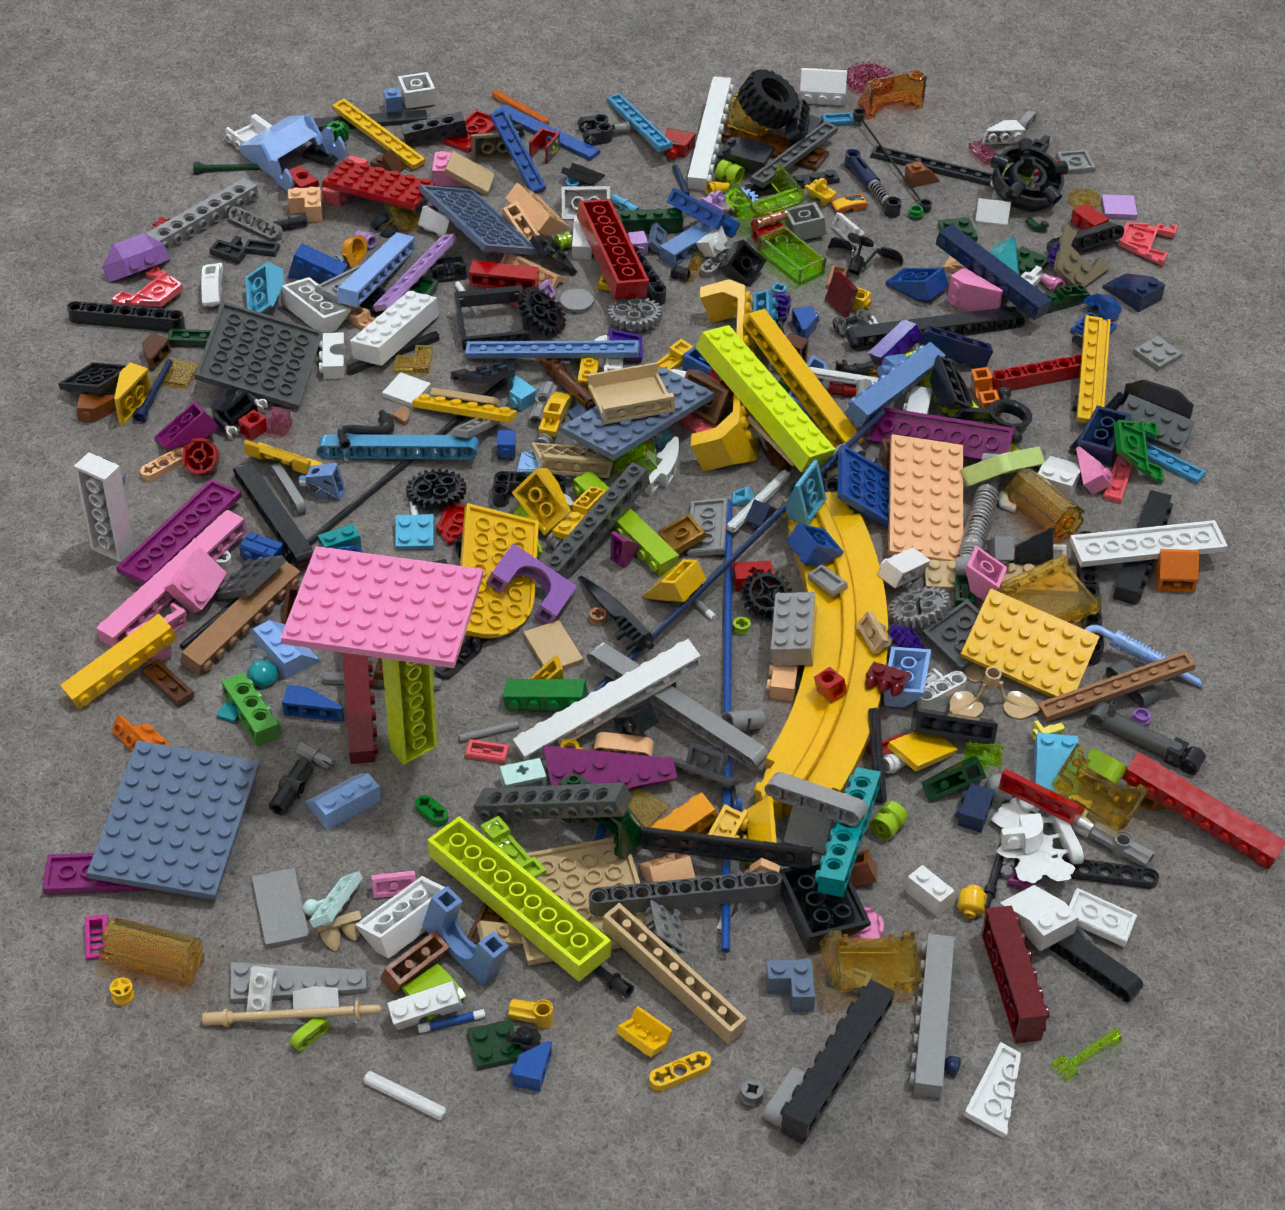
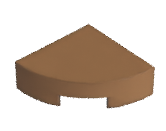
M403 405L392 413V418L406 426L410 418L409 409Z

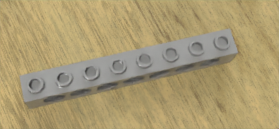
M243 178L145 234L164 243L168 251L170 248L228 216L230 208L234 206L243 208L245 205L258 199L257 185Z

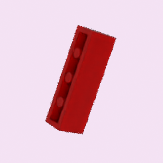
M473 260L469 270V286L499 288L522 285L524 290L532 286L536 288L539 283V267Z

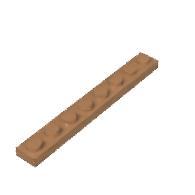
M1186 650L1038 703V706L1046 722L1097 705L1099 702H1105L1195 670V663Z

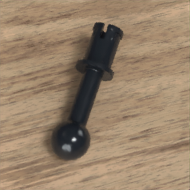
M600 965L592 971L607 981L609 989L616 990L623 997L626 998L633 993L634 986L622 979L619 973L611 974Z

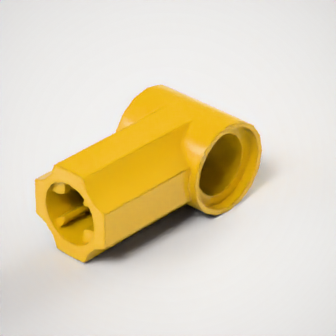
M513 999L509 1005L508 1018L535 1023L537 1027L547 1029L554 1024L553 1005L550 1001L542 999L537 1002Z

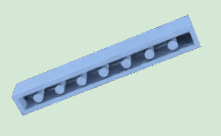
M396 232L338 287V303L358 307L414 252L415 237Z

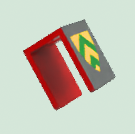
M541 128L529 141V155L531 159L542 146H545L546 163H549L560 150V133ZM547 136L552 137L550 142L547 141Z

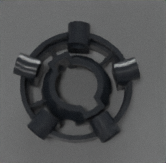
M1029 138L1021 139L1018 142V146L1008 148L1001 154H994L990 167L993 168L992 184L996 193L1003 201L1011 202L1010 206L1024 211H1039L1050 205H1055L1062 198L1060 192L1064 185V175L1068 173V164L1065 160L1056 162L1045 152L1033 148L1032 140ZM1013 163V164H1011V165L1007 168V170L1005 171L1003 177H1001L1002 174H1003V172H1004V170H1005V168H1006V166H1007V164ZM1037 169L1040 172V176L1036 181L1035 188L1028 187L1027 182L1021 179L1019 175L1030 178Z

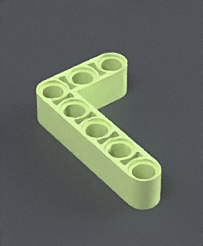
M1038 446L994 456L961 469L966 487L1002 474L1041 466L1045 460L1041 448Z

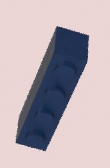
M926 325L919 341L920 346H925L931 342L946 355L944 358L952 359L959 364H969L975 369L986 367L993 353L991 344L930 325Z

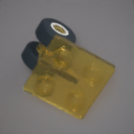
M386 203L384 207L391 218L385 213L371 222L374 230H381L380 236L388 238L399 232L393 224L396 223L401 232L420 226L418 225L420 216L414 210Z

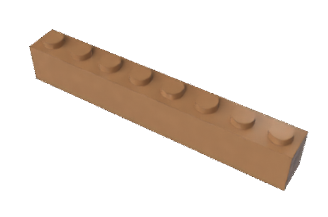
M286 561L251 595L240 597L182 651L180 663L198 676L203 671H209L216 659L220 660L229 647L232 648L236 645L241 635L245 636L254 623L258 624L266 611L270 612L278 600L282 601L285 598L287 585L299 584L300 571Z

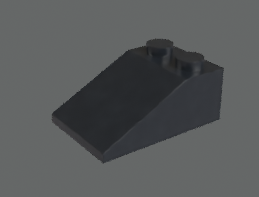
M731 137L727 139L717 158L719 162L726 160L731 162L732 165L737 164L744 167V169L762 167L767 164L775 151V147L742 137Z

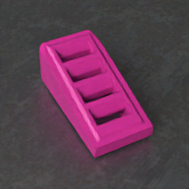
M107 914L85 917L87 960L109 957L110 921ZM103 926V929L92 930V927ZM103 933V936L92 937V935ZM103 941V944L92 945V942ZM104 948V952L91 954V950Z

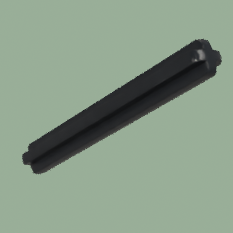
M870 708L868 710L872 770L881 771L880 789L876 798V802L881 803L886 802L887 796L880 711L878 708Z

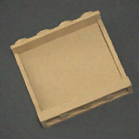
M657 362L587 374L588 390L604 424L675 412V396L673 392H667L658 374Z

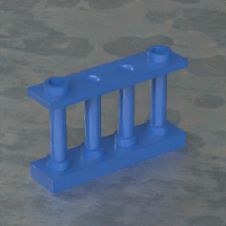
M673 188L666 201L717 230L722 226L724 233L732 238L741 224L676 188Z

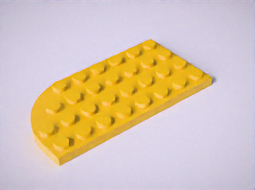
M469 503L466 504L460 566L483 569V578L465 635L479 638L502 637L520 628L528 618L534 605L536 580L527 576L516 577L511 580L502 594L486 584V581L512 544L537 558L539 521Z

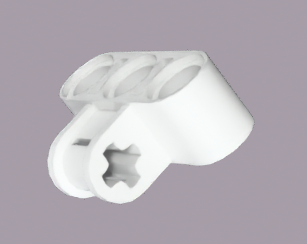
M932 668L927 674L924 696L917 699L916 708L936 710L948 704L956 692L965 691L966 675L960 671H953L943 676L936 669Z

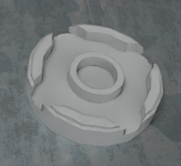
M582 289L567 290L560 297V306L564 311L571 314L572 312H577V314L586 313L592 309L594 304L592 294Z

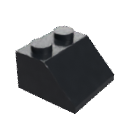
M740 240L732 244L717 269L728 278L750 287L767 260L745 240Z

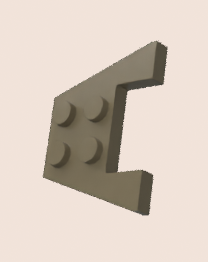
M1068 223L1062 226L1061 230L1063 233L1059 239L1060 249L1057 251L1053 270L1069 286L1083 285L1085 287L1108 270L1110 266L1101 257L1096 258L1092 266H1090L1070 245L1077 234Z

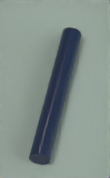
M673 165L672 169L682 192L690 195L678 165Z

